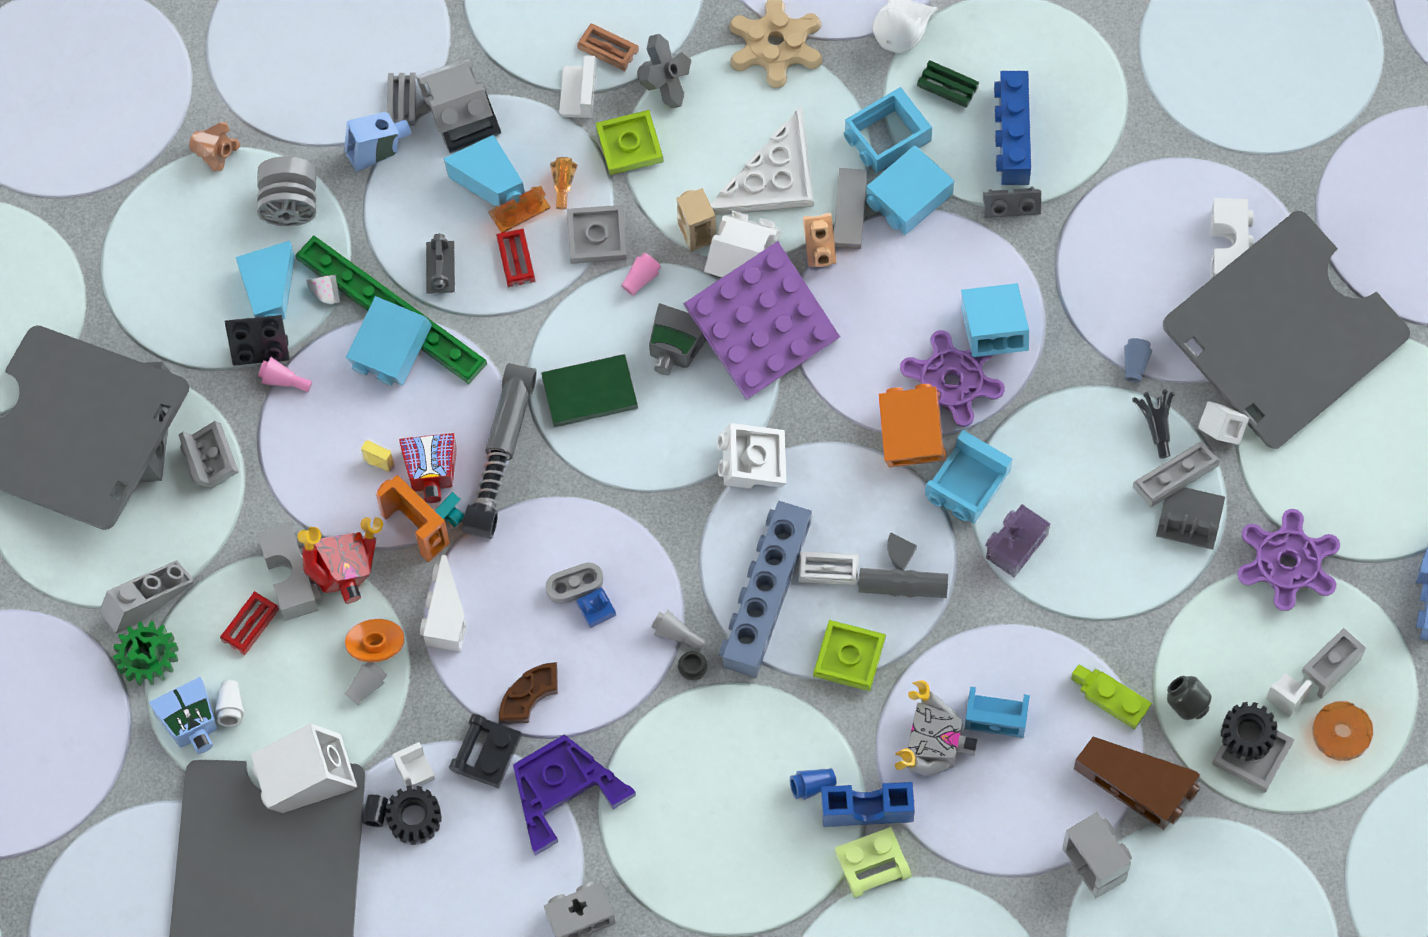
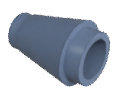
M1131 338L1128 340V344L1124 346V379L1133 383L1142 382V377L1153 351L1150 348L1151 343L1149 341Z

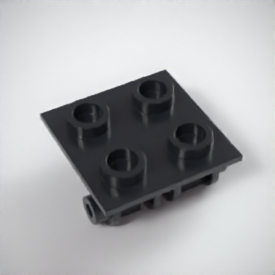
M282 315L225 320L233 366L263 363V361L269 362L271 357L276 361L290 360L288 335L285 334Z

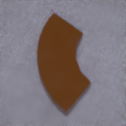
M557 662L542 664L526 671L508 688L500 705L499 724L529 723L531 711L537 702L546 696L558 694Z

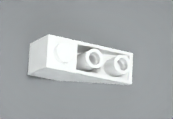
M442 555L440 564H435L433 569L432 581L435 582L434 591L428 592L426 608L429 609L428 618L422 619L420 635L424 636L426 647L461 652L467 624L447 556Z

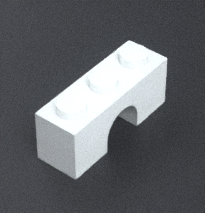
M1214 198L1211 208V236L1225 237L1231 241L1233 246L1225 249L1214 248L1211 260V279L1253 245V235H1248V227L1253 225V210H1248V199Z

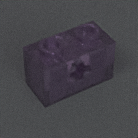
M1023 504L1020 505L1016 512L1011 510L1002 523L1004 527L999 533L993 532L985 544L987 547L986 559L1014 578L1049 535L1050 529L1048 521Z

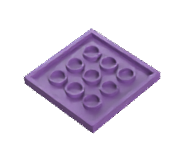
M778 241L683 303L745 399L750 398L840 337Z

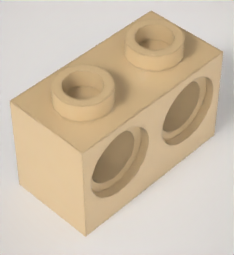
M703 188L696 191L688 190L676 198L677 220L690 252L712 243V239L716 235V215Z

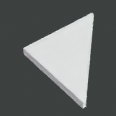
M798 107L795 110L794 115L780 126L770 137L768 143L761 150H758L745 164L743 170L736 177H733L720 191L717 198L710 204L715 215L731 214L732 211L742 213L814 206L802 107Z

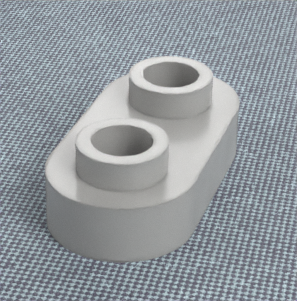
M587 562L554 573L546 582L547 596L551 601L558 604L579 599L602 587V570L598 565ZM591 577L594 581L587 584L584 582V579ZM559 587L566 588L564 593L556 592Z

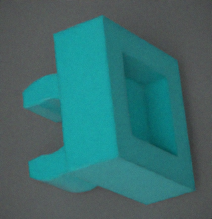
M451 492L436 508L435 512L442 519L445 518L455 528L463 520L464 514L455 508L461 499L454 492Z

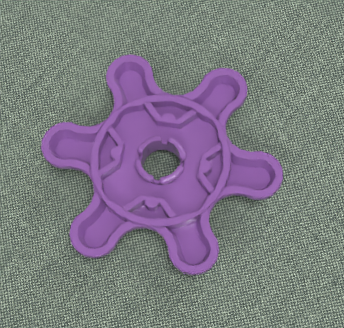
M938 330L930 338L933 347L932 356L927 360H918L914 357L905 358L900 363V371L905 377L918 380L921 384H931L932 387L936 386L940 392L939 407H945L951 411L953 420L958 426L967 427L974 420V412L971 408L972 401L980 397L991 400L999 399L1005 392V386L1000 380L989 378L982 371L983 364L991 359L993 355L972 357L970 349L966 351L956 349L953 346L950 334L947 331ZM952 374L958 376L960 382L956 385H946L944 378Z
M1289 509L1283 513L1282 526L1276 532H1266L1257 524H1248L1242 530L1243 540L1256 550L1257 557L1252 563L1244 564L1239 568L1237 573L1238 580L1247 586L1257 582L1269 583L1275 590L1274 605L1280 611H1289L1295 606L1296 593L1301 588H1310L1321 596H1329L1336 589L1335 579L1322 570L1321 562L1325 557L1334 555L1339 551L1340 541L1332 534H1326L1319 538L1308 537L1303 531L1304 516L1296 509ZM1285 555L1292 556L1296 560V565L1293 568L1286 567L1280 564V558Z

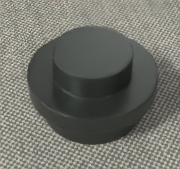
M686 652L678 661L679 673L687 680H698L707 672V660L699 652Z

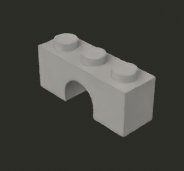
M291 523L257 533L268 570L281 566L292 570L286 580L273 584L285 621L318 611L316 600L321 599L317 584L315 582L310 584L308 575L304 573L303 558L299 549L304 547V544L297 538L299 531L293 532Z

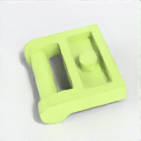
M892 827L835 847L836 856L854 898L863 895V891L898 878L904 880L912 877ZM891 861L895 862L896 867L858 880L856 874Z

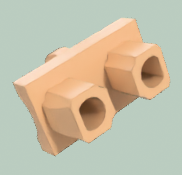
M831 213L820 216H804L803 226L808 267H821L837 263Z

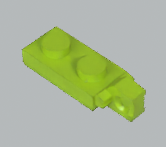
M1078 664L1072 672L1071 680L1082 686L1080 691L1085 695V699L1132 729L1137 728L1152 706L1150 701L1103 671L1100 672L1094 669L1091 672L1089 669Z

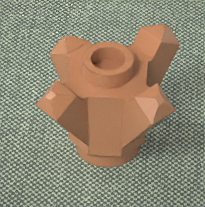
M225 121L207 130L195 131L190 138L189 147L213 171H222L225 159L231 154V151H236L240 147V142L238 139L226 136V133L230 130Z

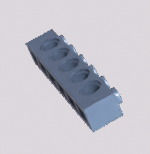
M779 500L775 510L770 509L765 524L769 527L766 536H760L756 551L760 552L757 562L752 560L748 569L747 577L750 578L748 587L743 586L739 594L738 603L741 604L738 614H732L728 629L732 630L729 640H723L719 656L723 657V668L757 678L812 522V510ZM784 532L789 534L790 537L782 540L777 538L776 535ZM771 558H777L781 563L770 565L767 561ZM762 584H768L772 589L764 592L760 591L758 587ZM753 610H759L763 615L753 618L748 613ZM749 636L754 641L750 644H743L739 639Z

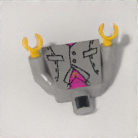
M926 681L912 682L913 685L918 687L919 693L909 691L908 697L912 700L921 699V703L917 702L908 748L895 753L896 756H900L903 761L895 763V768L902 770L907 767L912 772L929 777L946 771L947 768L954 767L957 752L975 756L978 738L961 735L963 720L958 717V714L941 698L930 691Z

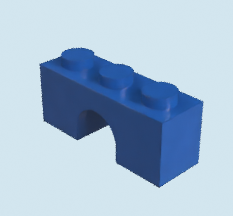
M913 782L882 783V788L872 792L852 790V785L821 787L823 827L914 822Z

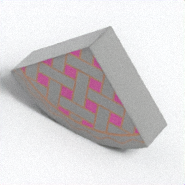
M335 275L306 280L311 293L318 300L328 304L340 303Z

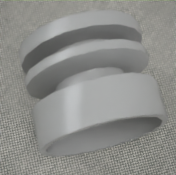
M289 156L274 157L263 161L257 170V188L259 189L257 195V215L259 218L277 226H298L308 223L315 218L316 194L314 192L316 190L317 171L315 166L305 159Z

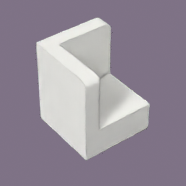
M1208 401L1198 428L1216 440L1239 445L1249 417L1239 413L1230 406Z
M1284 673L1277 683L1272 684L1266 699L1291 716L1308 695L1312 682L1307 679L1301 685Z
M420 742L392 754L395 766L405 786H412V789H415L417 786H422L435 779Z

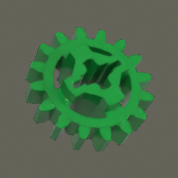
M140 621L136 630L128 626L129 634L127 636L119 634L118 637L121 644H114L113 646L115 652L118 653L113 656L116 664H119L117 666L119 673H125V677L129 682L136 677L137 684L140 686L143 684L144 679H148L150 685H154L155 677H159L162 681L165 680L163 673L165 671L172 673L174 669L170 663L178 662L179 660L177 654L174 653L179 648L177 643L173 642L175 638L172 632L167 633L164 625L156 629L154 621H150L148 627H144ZM140 647H143V649L150 654L152 659H149L147 655L145 656L142 653Z

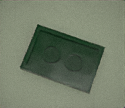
M625 354L541 372L554 427L638 409Z

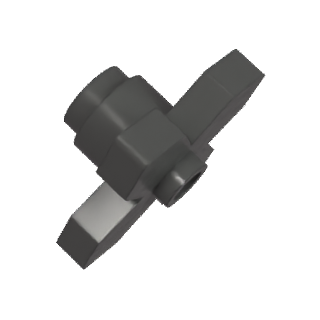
M660 34L650 35L646 48L650 61H646L639 66L637 70L638 81L649 91L660 88L662 101L670 108L681 107L684 91L678 77L689 74L691 59L683 52L671 55L667 39Z

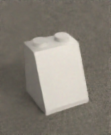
M311 723L251 754L254 764L252 766L253 773L259 780L262 790L261 799L268 809L285 813L358 788L341 734Z

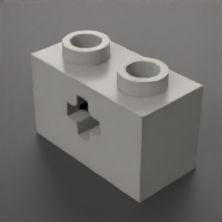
M601 882L583 884L576 889L577 892L568 896L564 894L557 895L551 898L548 904L544 905L545 915L555 937H584L616 923L614 912ZM579 908L583 911V915L578 916L574 909Z

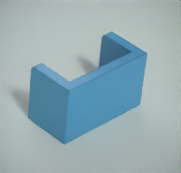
M970 687L965 730L1024 738L1030 695L1024 694L1022 702L975 695L976 687Z

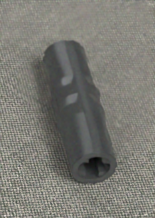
M860 568L859 593L888 594L895 597L903 595L906 597L947 598L948 574Z

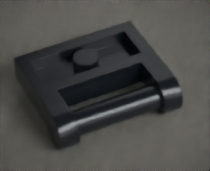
M472 714L468 722L470 724L468 732L456 759H452L449 769L457 774L499 789L520 742L522 733L487 720L479 714ZM482 730L488 732V736L473 767L468 765L467 761Z

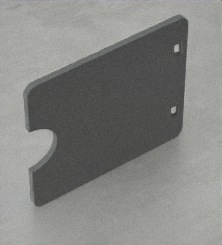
M1303 211L1291 213L1171 311L1163 320V329L1232 408L1249 417L1248 426L1266 446L1272 449H1277L1285 444L1403 345L1410 337L1409 327L1377 291L1367 297L1351 298L1339 293L1332 286L1328 276V264L1338 248ZM1192 338L1203 349L1198 356L1186 343ZM1251 405L1263 417L1258 423L1245 410Z
M33 326L25 334L5 369V372L14 377L19 385V398L15 407L7 415L0 418V491L102 530L110 529L116 524L189 392V384L181 376L46 327ZM163 406L169 408L162 422L156 420ZM120 484L126 485L119 500L113 497Z
M191 761L185 770L169 937H354L365 791L364 769L358 764L350 763L358 788L281 813L268 809L261 799L262 790L257 788L250 780L246 761Z

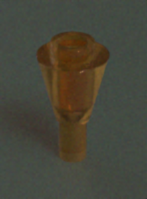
M557 157L556 161L550 163L555 191L557 192L556 209L559 210L567 209L568 192L578 167L569 157Z

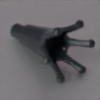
M1166 389L1162 391V397L1158 398V409L1154 408L1148 392L1144 393L1148 405L1143 399L1139 401L1136 397L1132 398V402L1137 404L1148 422L1160 459L1171 456L1168 445L1170 442L1168 417L1171 401L1175 393L1172 391L1169 393L1165 405L1168 393Z

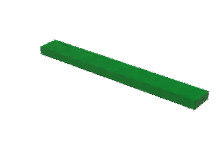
M314 235L295 255L299 262L320 277L335 275L338 290L367 311L376 296L425 316ZM426 317L432 326L421 350L467 384H470L487 365V360Z

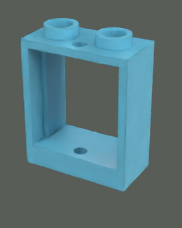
M899 87L845 119V132L843 134L847 143L850 146H855L860 152L859 156L866 167L870 166L877 174L892 165L914 145L921 148L931 142L932 126L904 90ZM895 111L913 135L877 155L860 131Z

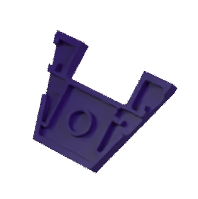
M565 734L513 764L530 843L535 856L558 843L557 836L544 817L550 811L595 785L599 787L612 809L617 808L636 796V792L631 786L623 783L612 771L604 768L594 760L592 755Z

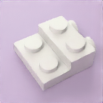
M730 423L719 434L717 448L718 450H723V459L720 460L718 465V475L724 477V485L751 489L755 484L781 488L786 484L784 430Z

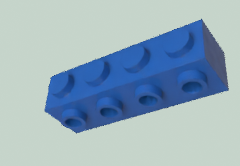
M1000 71V80L994 81V98H999V106H995V123H1000V130L995 131V147H1000V155H996V172H1001V185H1029L1031 175L1028 71Z

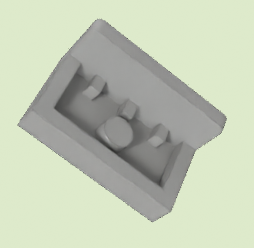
M213 421L194 434L184 431L178 434L181 441V452L187 458L190 466L189 474L195 483L212 489L239 473L221 423Z

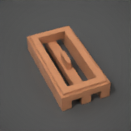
M590 23L577 43L579 50L623 71L627 70L628 63L632 62L634 54H637L639 51L638 45ZM591 34H594V35H596V36H598V37H600V38H602V39H604V40H606V41H608V42H611V43H613V44H615V45H617V46H619V47H621V48L627 50L628 52H627V53H626V52H623V51H621V50H619V49L613 47L612 44L607 43V42H605V41L598 40V39H596V38H594V37H592V36H590V35H591Z

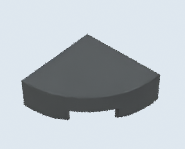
M890 533L887 543L888 555L894 567L904 571L915 553L917 545Z

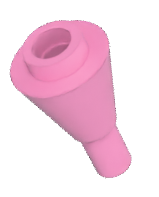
M272 357L269 362L263 361L258 373V377L262 378L261 384L293 386L309 392L312 381L296 376L294 372Z

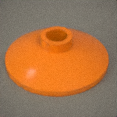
M385 619L366 620L350 629L345 638V647L347 652L359 661L380 662L395 656L402 649L405 640L404 633L401 627L392 621Z

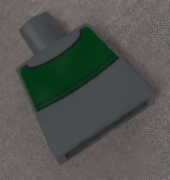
M659 303L650 337L649 351L650 356L657 358L654 370L659 374L668 376L674 365L683 368L689 367L705 343L706 338L689 313Z

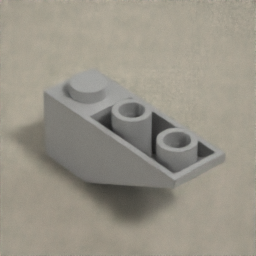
M177 560L108 590L99 613L114 632L118 633L127 629L128 626H134L138 622L143 621L192 585L194 580Z

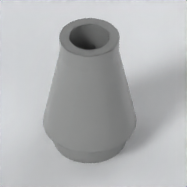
M367 662L365 665L362 664L345 695L359 705L363 699L385 683L383 680L387 677V674L373 662Z

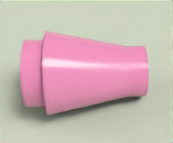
M643 253L641 257L637 256L627 277L621 284L622 288L634 296L637 291L659 275L658 270L661 268V265L646 253Z

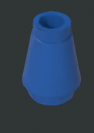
M832 768L796 771V774L791 775L789 779L794 797L796 799L802 798L803 800L820 793L821 787L836 786L837 783Z

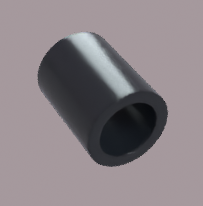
M368 795L362 823L371 827H383L388 799L380 795Z

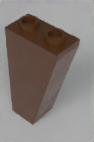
M1094 736L1075 760L1074 770L1162 830L1169 823L1174 825L1184 811L1180 807L1186 799L1191 802L1201 788L1197 785L1201 774L1194 770Z

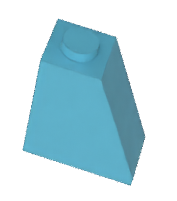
M494 135L443 158L447 175L450 179L501 210L517 205L520 201L526 199L523 181Z
M290 240L236 257L255 318L282 315L283 319L286 318L295 261Z

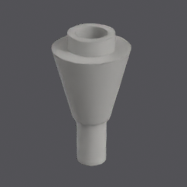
M668 609L665 614L659 612L651 626L656 629L655 636L679 642L684 641L701 650L705 639L690 632V629Z

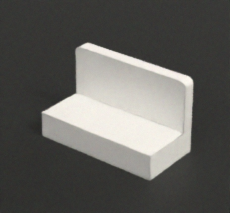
M584 56L583 67H563L559 110L561 117L593 118L596 80L595 56Z

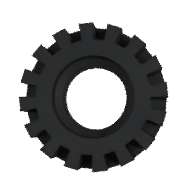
M1242 702L1241 707L1237 704L1233 706L1232 711L1229 710L1227 712L1221 729L1223 746H1228L1227 752L1229 754L1232 752L1236 753L1235 758L1240 759L1241 756H1245V761H1251L1252 757L1258 760L1261 759L1262 754L1266 756L1270 748L1273 747L1278 732L1276 731L1278 725L1277 721L1273 722V713H1266L1267 707L1264 705L1260 709L1257 708L1258 703L1253 702L1252 706H1248V702ZM1243 722H1253L1259 727L1261 735L1254 741H1246L1239 736L1237 728Z
M406 786L407 791L403 792L402 789L397 790L398 795L396 797L392 794L389 798L390 804L387 803L386 820L395 838L399 837L400 842L406 843L407 840L410 842V845H416V841L420 840L422 844L426 842V837L432 839L434 831L438 832L440 828L439 822H442L440 806L435 795L432 796L431 791L428 789L423 791L421 786H417L416 789H412V786ZM411 805H418L425 811L423 821L417 825H408L402 820L403 811Z

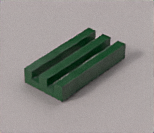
M929 60L926 69L923 70L922 76L917 81V87L967 108L979 87V81ZM929 78L935 82H938L942 84L943 87L936 85L930 81H927V79ZM953 89H954V90H956V91H958V92H960V93H963V94H965V95H967V96L964 97V96L959 95V94H957V93H955V92H952V91H950V90H953Z

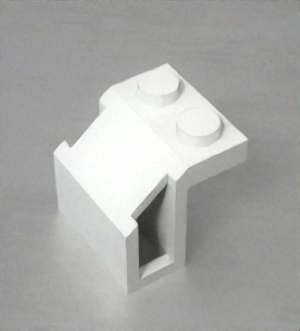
M732 211L731 215H724L720 222L718 234L714 235L704 272L724 277L774 244L775 241H778L782 229L776 228V223L761 218H759V222L748 220L749 215L737 211Z

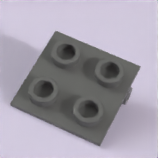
M1186 487L1164 499L1156 537L1213 550L1225 496Z

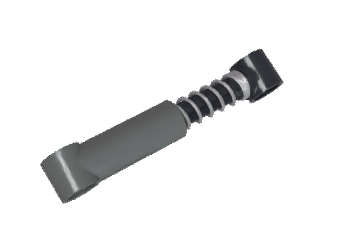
M511 363L506 365L502 380V391L485 449L488 462L484 464L485 472L481 474L483 480L479 482L480 490L476 492L478 498L472 505H468L462 525V532L464 534L492 539L498 520V511L495 510L497 501L495 499L496 496L500 495L498 488L502 486L501 478L505 477L503 474L504 468H507L505 462L511 460L514 455L529 396L531 397L534 391L537 377L536 368Z

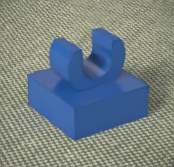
M603 588L576 600L577 606L589 628L616 616V611Z

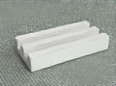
M800 552L799 583L857 585L859 554ZM806 561H812V562H834V563H853V564H852V567H851V566H834V565H826V564H824V565H808V564H805V563H806ZM805 572L836 573V574H814V573H805Z

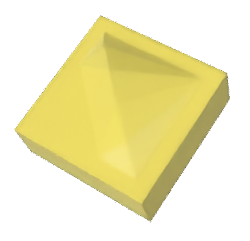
M369 440L364 442L361 447L364 461L369 465H375L389 472L394 465L391 451Z

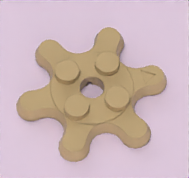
M767 0L764 7L765 16L763 18L751 20L742 15H737L731 20L729 24L730 31L742 37L746 42V46L732 55L730 64L737 71H744L753 65L762 66L767 71V83L773 88H780L787 82L786 71L791 65L801 64L806 68L816 69L822 64L820 52L806 44L807 37L820 29L821 21L813 13L806 14L798 19L789 18L784 13L785 5L782 0ZM770 36L783 38V42L779 45H772L768 41Z

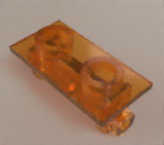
M533 186L531 190L519 196L520 202L516 203L512 199L501 206H494L495 208L488 211L500 232L503 233L549 210L551 207L544 198L546 194L541 186Z

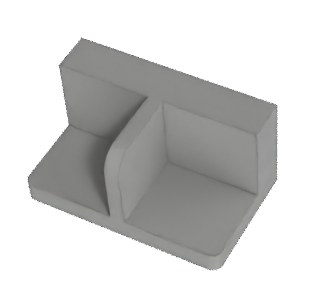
M1343 628L1303 667L1302 672L1320 687L1317 695L1321 699L1361 661L1366 647Z

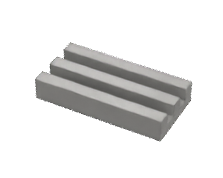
M415 72L410 73V75L399 73V76H394V73H388L387 113H389L393 123L406 120L409 126H415ZM394 83H399L398 119H394ZM405 83H410L409 119H404Z

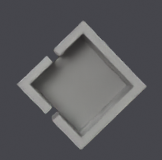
M1098 812L1067 829L1062 850L1076 871L1087 865L1090 867L1080 877L1095 899L1126 881L1131 865L1130 860L1132 859L1128 848L1123 843L1119 845L1113 836L1115 831L1111 823L1106 818L1102 819Z

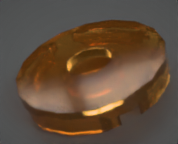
M1335 701L1324 706L1316 715L1312 726L1313 740L1318 749L1327 757L1338 761H1349L1360 757L1369 748L1373 737V723L1362 708L1359 709L1348 701ZM1339 724H1344L1349 727L1351 735L1341 737L1335 732V727Z

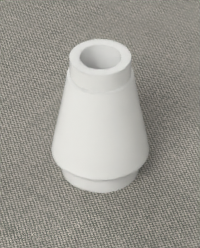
M226 680L221 683L214 713L218 724L225 727L239 725L244 717L239 684L233 680Z

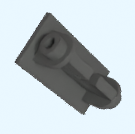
M1034 186L1013 189V192L1008 193V190L992 191V189H988V192L983 193L985 218L1041 214V190L1034 189Z
M438 233L433 236L434 238L431 239V242H426L427 294L455 292L454 241H448L444 234Z

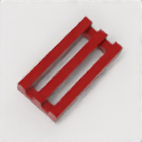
M524 228L496 234L507 286L513 287L515 283L522 285L524 281L535 282ZM518 236L520 237L528 272L522 274L514 237ZM504 239H509L516 276H511Z
M254 591L220 636L221 641L225 644L228 643L230 647L239 650L245 656L279 611L278 605ZM257 602H260L261 604L258 606V608L255 610L252 616H250V618L247 620V622L240 630V632L237 634V636L233 639L231 636L234 634V632L237 630V628L240 626V624L243 622V620L246 618V616L249 614V612L252 610ZM268 607L269 609L266 611V613L263 615V617L260 619V621L257 623V625L254 627V629L251 631V633L248 635L245 641L241 644L242 640L245 638V636L248 634V632L251 630V628L254 626V624L257 622V620Z

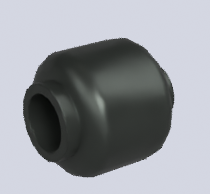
M1179 676L1168 686L1167 702L1182 719H1201L1208 713L1212 696L1210 691L1197 677Z

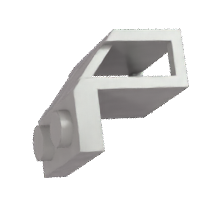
M469 58L416 75L424 102L430 106L440 134L493 116L484 87L481 82L475 79L471 68L474 67V64ZM424 83L428 84L431 94L428 95Z

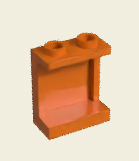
M919 384L915 386V389L911 390L895 387L887 389L886 393L879 394L884 461L889 468L946 461L939 409L940 392L936 386Z
M398 475L392 480L384 481L379 486L376 497L381 516L386 520L397 510L401 511L418 528L415 534L420 555L429 563L450 544L445 520Z

